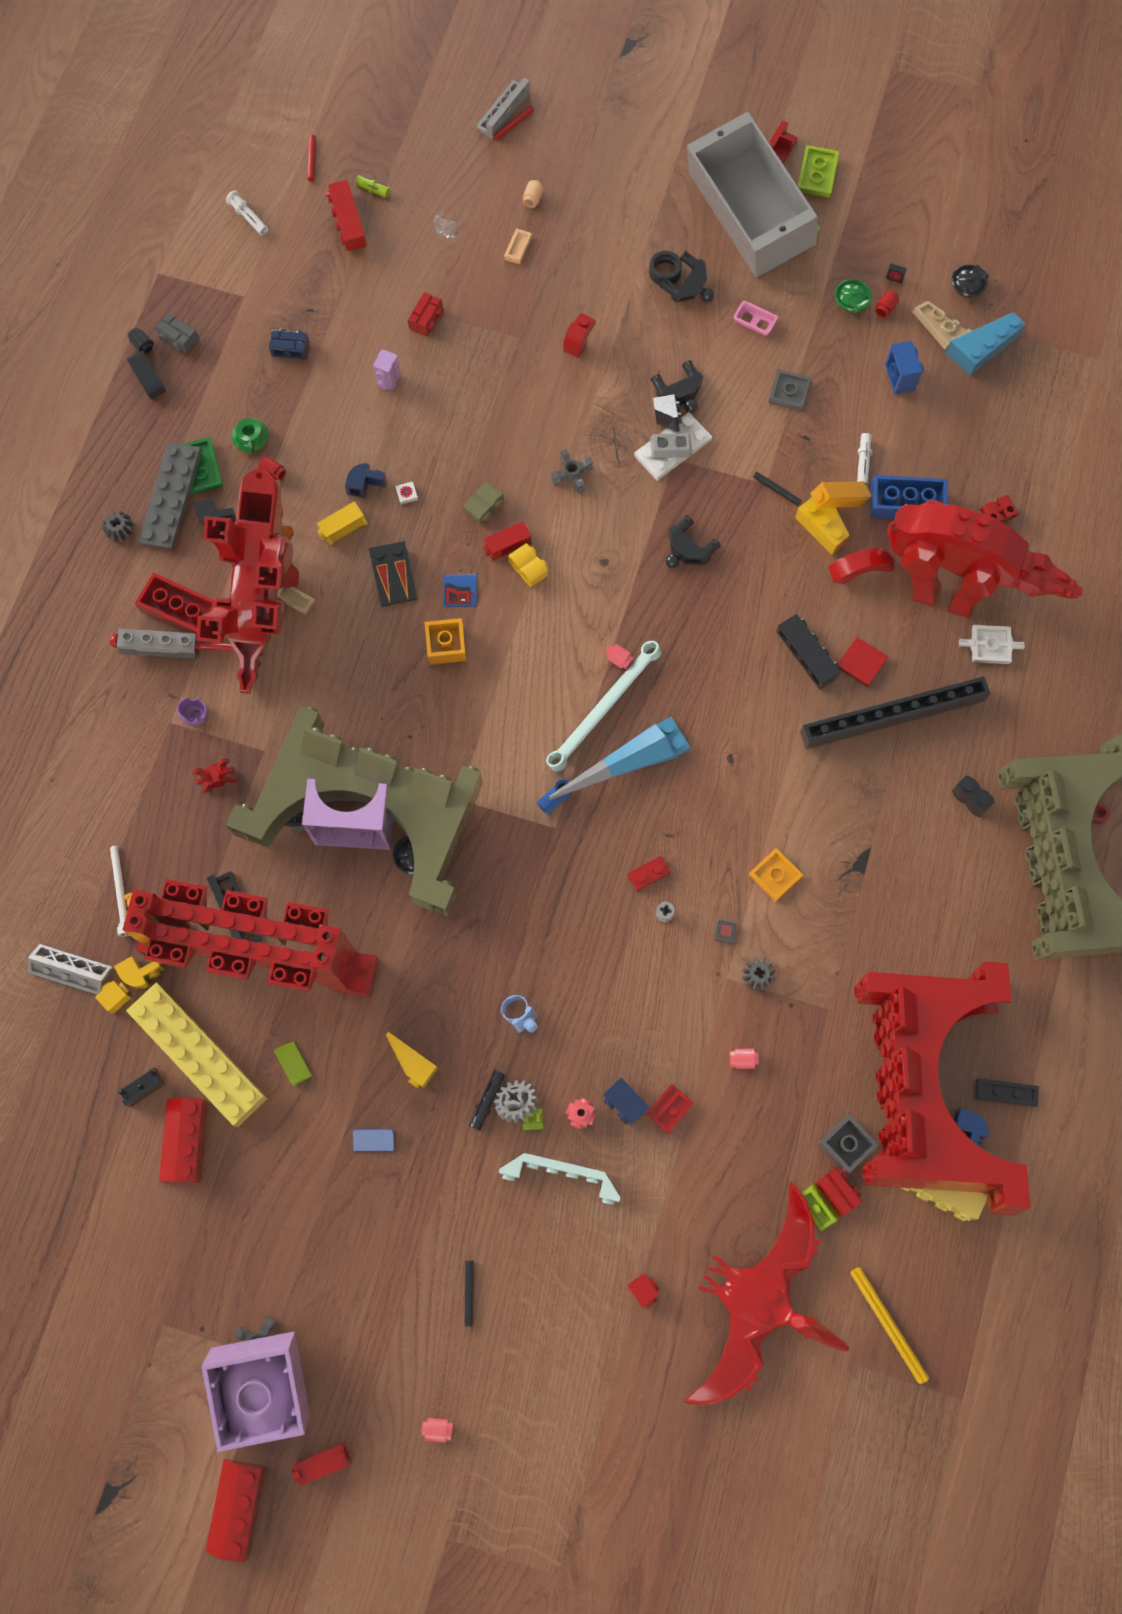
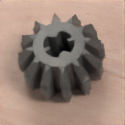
M121 510L118 514L113 511L111 516L106 514L107 519L102 520V530L105 536L114 542L118 539L123 542L125 537L130 539L129 533H134L132 528L134 523L130 516L124 514Z
M756 957L753 959V963L748 961L746 963L748 967H743L742 969L744 973H747L742 976V979H749L745 985L748 987L752 983L753 991L757 989V986H759L760 991H764V985L770 988V982H774L776 979L774 976H771L775 974L776 970H769L772 963L770 962L765 965V958H762L759 963ZM757 970L759 973H763L761 979H759V976L754 975Z

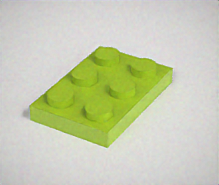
M806 145L798 182V188L802 193L830 198L839 151Z

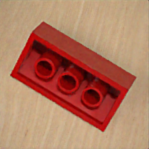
M202 1098L167 1099L159 1182H201L207 1100Z
M223 1459L205 1552L222 1560L244 1563L249 1558L266 1466Z

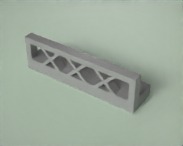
M523 78L520 83L513 80L476 125V130L493 139V135L502 128L530 93V80Z
M41 944L28 957V973L97 995L102 991L101 989L105 985L106 978L112 972V966ZM43 952L49 954V956L42 957L39 954ZM58 959H66L67 961L61 963V962H58L57 960H58ZM80 964H81V965H85L86 967L77 968V967H75V965H80ZM97 970L104 971L102 975L93 973V971Z

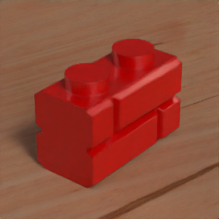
M424 292L407 320L409 329L419 332V334L428 336L430 331L433 332L436 327V320L438 317L441 318L444 313L442 300Z
M834 1167L815 1183L840 1216H844L862 1202L860 1198L862 1194L855 1185L851 1187L847 1181L849 1177L842 1168L838 1170L837 1167Z

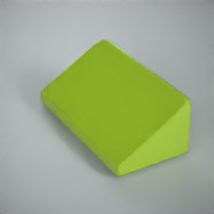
M294 1041L274 1050L293 1086L312 1077Z
M816 1183L802 1192V1195L808 1202L813 1220L821 1231L841 1217Z

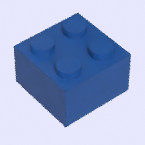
M912 340L891 345L884 365L894 394L914 391L923 373V364L919 362L918 350L914 347Z

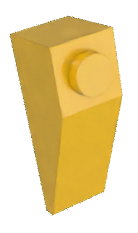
M387 1032L386 1036L405 1074L410 1078L408 1082L417 1089L419 1086L425 1088L438 1070L437 1066Z

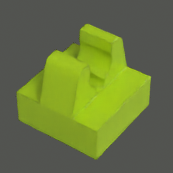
M542 1108L531 1110L532 1116L526 1115L525 1121H523V1131L544 1129Z

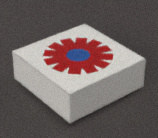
M413 482L395 486L401 505L418 500Z

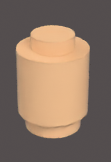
M529 181L524 192L523 203L529 208H534L538 205L543 194L544 187L539 181Z

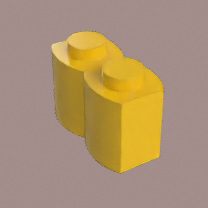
M524 544L508 555V561L531 588L548 576L549 566L543 559L540 560L537 557V551L533 546L529 547L527 544Z

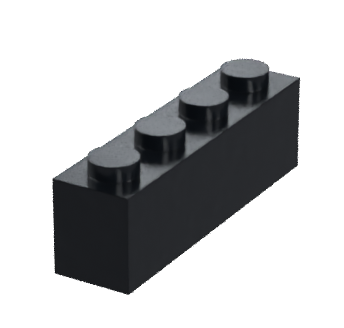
M795 614L778 625L776 633L819 690L838 679L841 672L837 662L832 661L827 649L819 644L815 633L810 632L803 618Z

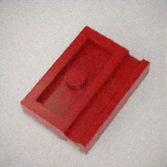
M671 1084L645 1115L668 1134L694 1102Z

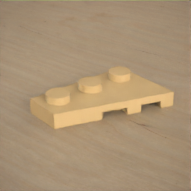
M929 301L922 303L913 310L914 315L945 350L948 348L951 340L972 331L969 328L966 330L959 325L960 322L956 319L952 321L945 316L944 311Z

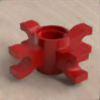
M221 759L219 763L211 764L205 769L196 768L192 771L193 775L201 777L195 781L196 785L205 783V787L202 789L203 793L210 792L213 788L221 787L227 782L235 783L239 780L238 776L233 777L231 775L235 771V767L227 768V764L230 762L229 759Z

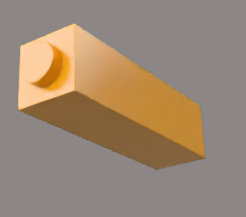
M864 481L822 482L810 493L818 509L860 507L872 497Z

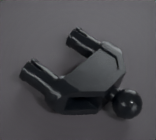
M685 250L679 260L692 268V272L681 286L677 287L665 278L659 287L670 294L674 302L693 300L698 293L701 294V299L704 302L712 301L714 298L713 290L703 288L707 281L705 261L695 258Z
M692 360L682 364V368L688 377L669 386L665 385L660 374L651 377L650 381L657 391V397L674 395L675 402L679 401V406L684 404L687 412L694 413L697 410L698 403L694 399L702 384L703 375L697 372Z
M686 515L677 525H672L669 528L672 554L666 557L665 563L669 568H676L680 561L685 565H705L710 561L711 555L721 547L719 541L715 543L717 539L712 538L704 548H700L684 534L694 524L693 519L690 518L688 520L690 516Z

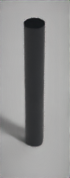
M759 472L754 474V479L795 505H800L802 501L800 498Z
M465 1261L464 1326H473V1261Z

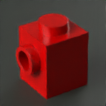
M645 1273L627 1285L641 1307L646 1305L649 1308L658 1301L656 1299L659 1295L657 1290L660 1288L654 1279L651 1278L649 1280Z

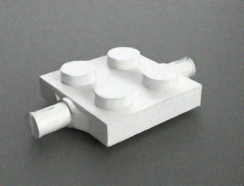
M973 625L972 638L959 640V647H971L972 662L1010 664L1012 662V650H1024L1025 642L1013 641L1011 627Z

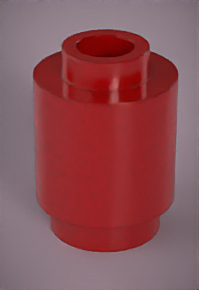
M885 291L876 304L875 312L878 316L886 318L891 315L899 302L897 293L894 291Z
M270 457L260 460L259 468L276 475L280 481L283 480L286 475V469H284L283 465Z

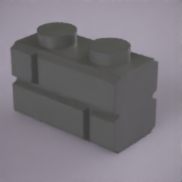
M168 313L163 318V321H160L156 326L159 339L164 343H171L172 347L178 352L182 350L188 354L200 339L195 329Z

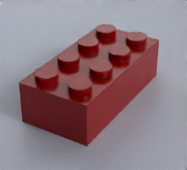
M153 572L137 598L135 605L140 612L185 633H196L197 638L198 616L210 613L213 609L214 600Z

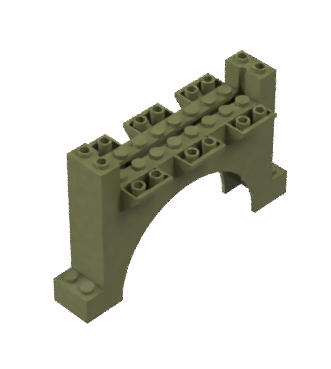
M300 706L254 810L245 804H242V806L235 804L225 826L237 837L270 848L275 837L285 826L284 824L304 811L307 779H316L317 792L323 803L354 801L368 804L374 798L379 783L387 784V814L405 831L412 844L414 854V876L408 896L413 897V904L449 917L457 898V893L453 884L443 879L483 785L479 769L473 766H468V768L462 766L454 786L449 777L445 775L436 776L426 768H421V770L415 768L414 770L410 767H405L404 769L399 767L396 758L391 755L385 754L383 756L377 754L376 750L369 747L367 749L351 747L350 749L345 747L339 736L323 734L322 729L325 724L321 720L318 710L307 706V708Z
M1122 734L1116 735L1099 746L1100 754L1020 758L1012 760L998 770L997 779L1001 789L1022 788L1014 794V803L1018 809V822L1021 824V829H1030V834L1034 841L1033 845L1026 848L1025 853L1030 869L1029 877L1032 880L1033 886L1042 885V892L1045 895V901L1037 905V916L1040 918L1042 937L1032 940L1031 949L1035 960L1122 953V899L1104 879L1095 860L1091 842L1092 818L1100 797L1110 785L1122 782Z

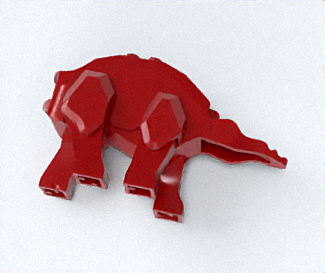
M929 500L921 505L905 504L900 507L895 515V520L890 522L887 527L892 551L895 555L902 557L901 567L911 577L913 584L912 600L934 606L942 585L938 579L940 567L962 577L953 591L947 612L966 618L970 617L974 604L982 598L991 597L996 587L1018 588L1024 594L1031 597L1056 595L1066 599H1076L1081 596L1082 587L1077 585L1075 579H1071L1067 573L1057 568L1048 555L1029 551V543L1014 529L987 514H981L959 506L946 505L936 500Z

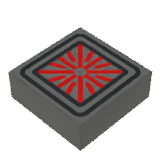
M718 919L714 939L734 943L738 923Z

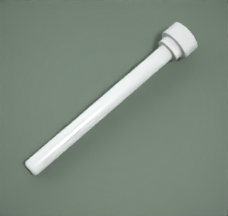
M112 846L110 851L120 917L117 932L119 937H127L130 935L122 930L127 908L124 899L125 894L119 851L117 846Z

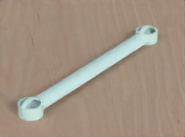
M648 641L641 647L642 653L558 751L551 752L548 755L546 762L552 771L558 772L566 767L568 757L650 661L657 660L660 657L661 649L656 641ZM655 648L653 653L646 654L649 649ZM561 757V761L558 764L552 765L556 758Z

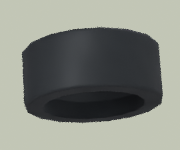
M667 250L654 254L649 264V275L652 281L660 285L667 278L675 284L680 279L682 272L680 257L674 252ZM667 262L674 265L676 270L671 274L665 275L657 272L655 267L659 263Z

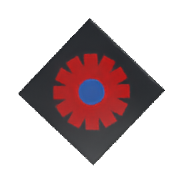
M890 263L885 279L902 284L907 268Z

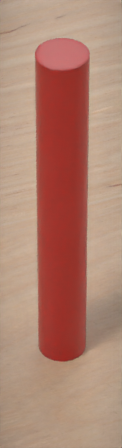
M529 105L493 135L494 139L498 141L531 114L534 108Z
M315 135L309 136L307 175L309 182L314 181Z

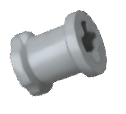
M669 902L659 904L656 916L660 922L667 923L672 920L675 912L674 906ZM664 909H668L667 916L663 915L662 911Z

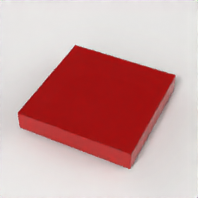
M856 637L838 665L842 672L868 687L889 656Z

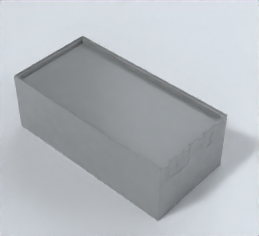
M748 111L687 145L689 175L755 278L817 244V215Z

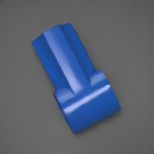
M560 779L557 781L555 786L536 802L545 814L549 815L563 801L571 797L572 792L552 800L549 799L550 795L568 784V780Z

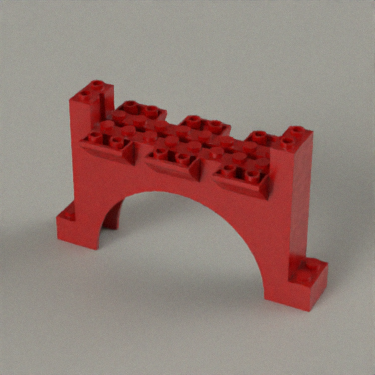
M165 879L161 898L152 892L133 889L122 928L124 932L138 941L136 950L145 955L144 960L186 968L193 956L209 957L206 972L248 980L256 965L271 969L268 984L308 992L313 983L316 982L328 987L332 991L371 998L379 959L376 955L357 952L340 928L328 926V909L287 901L283 921L267 919V897L226 890L222 909H213L207 907V886ZM189 922L198 923L206 931L209 930V926L277 938L284 946H286L288 940L315 945L318 948L313 949V953L287 947H278L266 943L170 926V924L189 927ZM324 955L326 959L321 961V958Z
M985 961L970 975L969 979L867 972L855 985L854 996L857 997V1004L880 1005L872 1017L876 1028L873 1040L876 1043L877 1050H880L884 1064L876 1071L875 1075L879 1086L876 1099L880 1109H884L887 1125L879 1131V1143H882L880 1155H876L872 1158V1161H868L863 1166L862 1176L865 1179L866 1186L988 1193L987 1206L990 1208V1214L1015 1216L1031 1208L1027 1165L998 1158L972 1142L957 1126L946 1108L938 1079L939 1054L951 1027L968 1017L982 1014H997L998 1003L1012 1002L1008 963Z

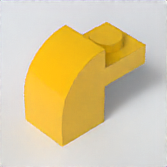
M132 956L114 966L121 980L136 989L151 987L148 979L157 978L165 970L162 963L151 962L141 968L137 959Z

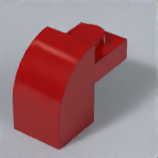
M580 312L575 322H571L566 332L563 351L579 359L587 346V337L595 326L596 320Z

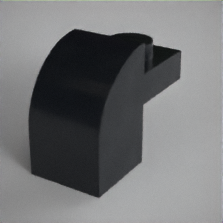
M212 499L194 502L196 514L203 527L205 516L230 518L233 522H236V514L233 507L217 511Z

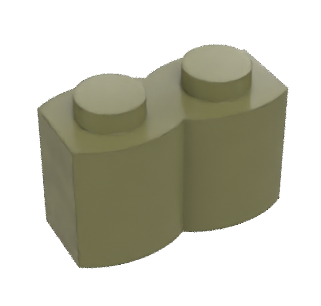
M486 481L463 506L464 513L480 525L488 522L492 517V512L502 507L504 503L503 493Z

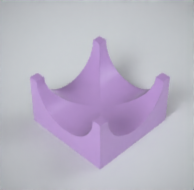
M307 779L302 826L315 845L391 850L394 819L387 814L388 785L379 783L374 798L363 808L352 812H340L329 808L327 803L324 804L321 801L317 792L316 779Z

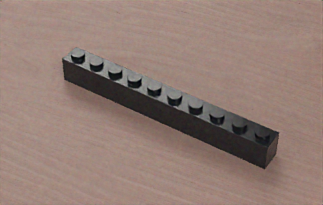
M983 676L804 724L800 733L805 748L809 749L984 702L991 693Z

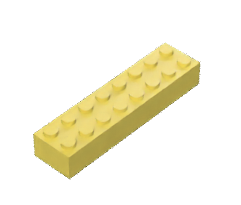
M155 983L126 1010L233 1126L239 1127L268 1099L158 983Z

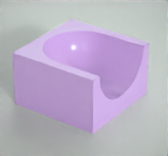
M295 1331L212 1347L202 1364V1371L217 1452L305 1434L310 1410Z

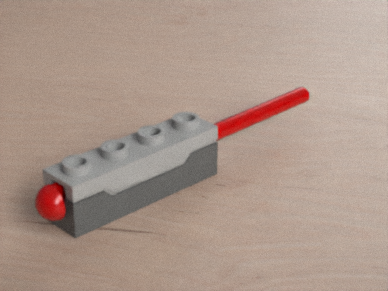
M119 628L118 634H112L109 638L110 645L118 648L119 654L196 659L197 649L236 652L231 644L197 641L196 633Z

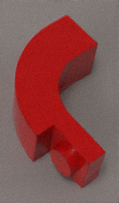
M875 547L849 554L837 560L828 568L834 583L846 584L867 572H891L895 569L889 552H885L883 547Z

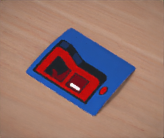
M476 574L444 575V607L477 605Z

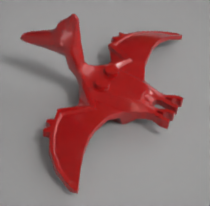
M789 1182L788 1209L783 1229L772 1249L762 1261L753 1268L738 1269L728 1267L721 1258L713 1255V1260H716L718 1265L724 1269L712 1268L711 1266H708L707 1269L714 1273L723 1274L727 1280L724 1286H720L711 1277L704 1274L703 1278L708 1280L714 1289L710 1287L705 1288L701 1285L698 1286V1289L703 1292L714 1293L724 1303L730 1314V1333L718 1365L709 1378L685 1399V1403L690 1405H709L732 1398L744 1388L751 1391L750 1382L759 1381L756 1374L763 1367L760 1344L768 1334L783 1325L792 1326L804 1335L806 1339H813L840 1351H849V1346L831 1330L819 1323L815 1317L811 1318L795 1313L792 1310L790 1304L791 1279L799 1272L810 1267L812 1255H818L814 1246L821 1243L815 1240V1225L808 1202L798 1187L792 1182Z

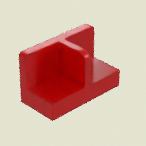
M784 120L781 121L768 142L782 164H784L798 141V137L787 132L788 122Z

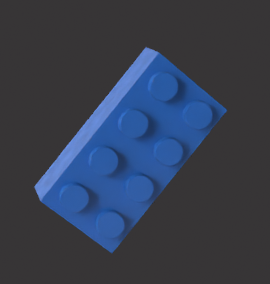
M874 475L870 484V494L872 495L870 498V518L895 519L897 511L905 504L921 505L929 500H936L948 505L947 479Z

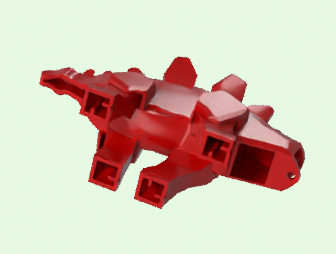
M257 468L247 473L241 481L236 522H233L230 518L205 516L203 535L204 541H210L217 547L219 561L232 564L230 598L215 599L210 613L198 616L196 640L222 643L225 635H228L232 647L240 658V670L237 673L240 684L239 690L240 693L246 694L251 693L253 684L259 676L257 668L261 666V662L258 660L259 657L263 656L264 650L268 646L271 639L270 634H280L286 610L284 602L277 596L278 590L281 588L288 589L297 586L299 583V571L291 563L293 545L290 540L294 535L292 526H282L283 507L281 505L280 480L276 475L262 468Z

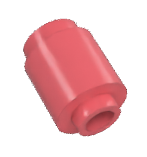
M618 644L610 645L605 654L607 655L606 660L621 669L627 670L634 660L631 653Z
M735 1049V1051H730V1067H735V1069H755V1065H759V1055L754 1053V1049Z
M428 1418L427 1422H423L421 1435L425 1436V1441L443 1443L451 1441L453 1423L445 1419Z

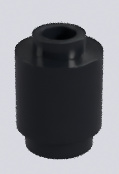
M139 328L130 330L128 333L129 342L139 352L143 351L144 354L150 353L154 342Z

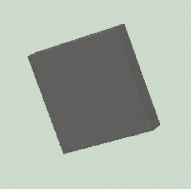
M777 369L768 403L803 411L812 378Z

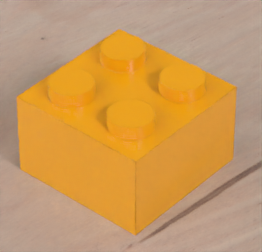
M462 618L425 622L429 665L467 661Z

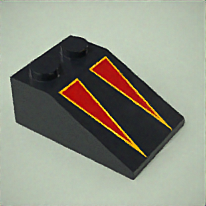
M405 541L369 548L381 607L417 600Z

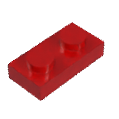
M659 856L627 873V876L637 892L669 875L671 872L662 856Z

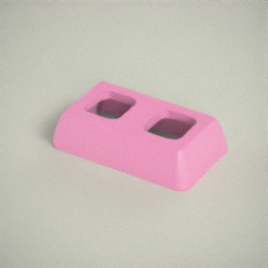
M742 301L734 315L736 323L764 336L770 333L778 319L777 315L747 301ZM745 313L753 316L750 323L741 319ZM762 320L769 324L766 330L757 327L759 321Z

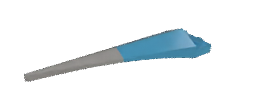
M672 717L651 726L550 795L549 799L552 800L604 780L674 759L689 751L690 746Z

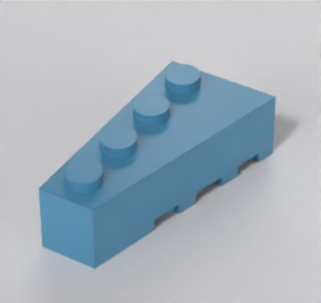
M1013 312L951 340L946 354L971 376L1021 335L1026 323Z

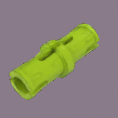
M360 175L356 178L355 186L368 190L370 194L375 193L386 199L389 197V187L377 183L374 179L369 180Z

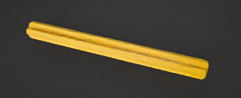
M860 1267L853 1269L850 1272L853 1279L919 1384L925 1383L929 1379L927 1373Z

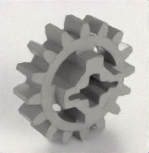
M515 1080L514 1085L508 1082L507 1088L501 1087L502 1093H496L498 1099L494 1100L495 1110L501 1119H506L508 1123L512 1119L515 1123H518L520 1118L525 1121L526 1115L532 1116L531 1110H537L535 1104L539 1103L537 1099L538 1094L532 1085H527L524 1080L521 1084H519L518 1080Z

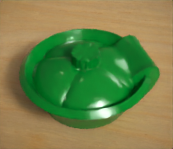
M848 279L837 286L835 299L844 310L856 314L870 306L872 294L870 288L864 282L857 279Z
M255 418L241 420L232 431V441L237 450L253 454L254 451L261 449L269 438V430L266 424Z

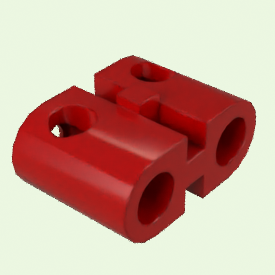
M1009 495L1002 496L997 501H991L980 508L982 514H987L1001 522L1005 521V523L1019 515Z

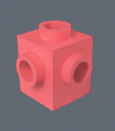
M581 1098L580 1101L575 1100L574 1104L570 1102L566 1114L569 1115L568 1121L571 1122V1126L581 1130L582 1127L587 1128L588 1124L592 1125L596 1114L593 1113L594 1107L591 1106L592 1103ZM583 1109L585 1115L583 1117L578 1116V1110Z

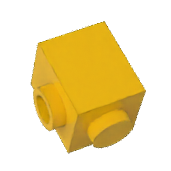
M115 981L105 984L101 989L102 991L95 997L112 1014L131 999L128 994L130 990L122 982L118 984Z

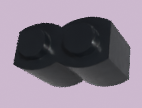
M967 775L952 790L955 798L966 804L968 810L977 817H981L995 803L991 794L981 789L978 782Z

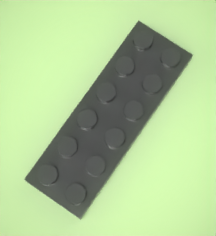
M167 442L138 541L141 545L169 550L175 549L203 450L201 447Z

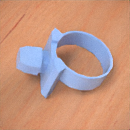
M513 995L505 999L501 1006V1013L506 1021L511 1023L518 1033L525 1029L529 1032H534L538 1028L534 1021L537 1018V1014L529 1006L525 998L520 995ZM515 1000L526 1002L525 1014L519 1019H508L505 1017V1010L509 1003Z

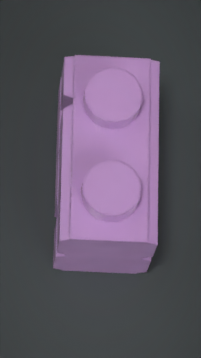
M383 349L373 364L376 381L379 388L393 391L396 382L401 377L398 357L396 354Z

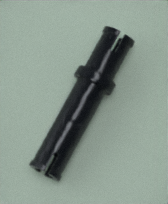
M493 1070L479 1104L475 1106L476 1111L469 1126L478 1131H481L487 1115L491 1112V1105L505 1077V1074Z

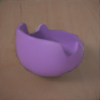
M186 697L178 703L177 712L179 718L185 724L191 726L200 725L207 719V706L200 699L191 700Z

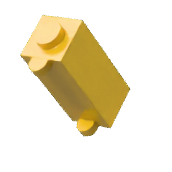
M354 501L318 522L319 530L317 533L322 541L326 540L331 546L334 544L333 542L362 525H367L368 522Z

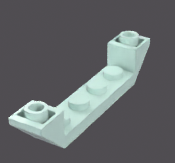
M526 1153L499 1170V1174L503 1175L502 1179L514 1181L515 1178H520L524 1162L527 1163L526 1167L538 1170V1167L541 1166L547 1168L546 1172L558 1174V1171L566 1172V1177L578 1179V1176L586 1177L587 1182L598 1184V1180H600L602 1185L599 1198H603L602 1202L614 1205L615 1201H620V1196L606 1173Z

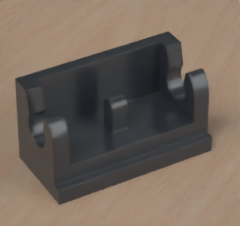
M152 1068L123 1089L118 1090L117 1093L123 1097L124 1100L122 1102L125 1106L132 1107L164 1086L165 1083L156 1068Z

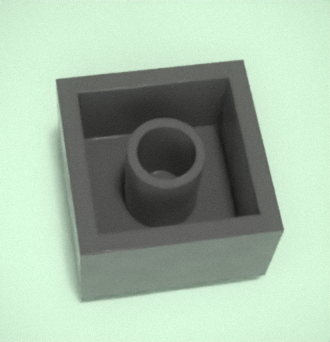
M850 1114L846 1115L817 1143L846 1174L853 1171L879 1145Z

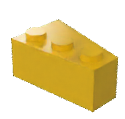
M812 497L798 508L795 518L832 556L846 545L849 533L836 508L818 509Z

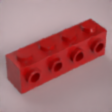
M343 180L328 184L329 192H326L328 202L333 204L330 207L332 215L337 217V220H335L337 231L342 233L339 235L341 244L346 246L347 252L367 247L348 181Z

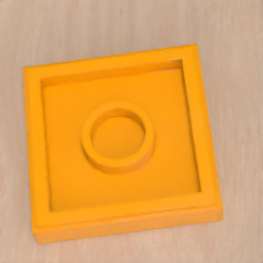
M777 848L748 874L775 902L804 876Z

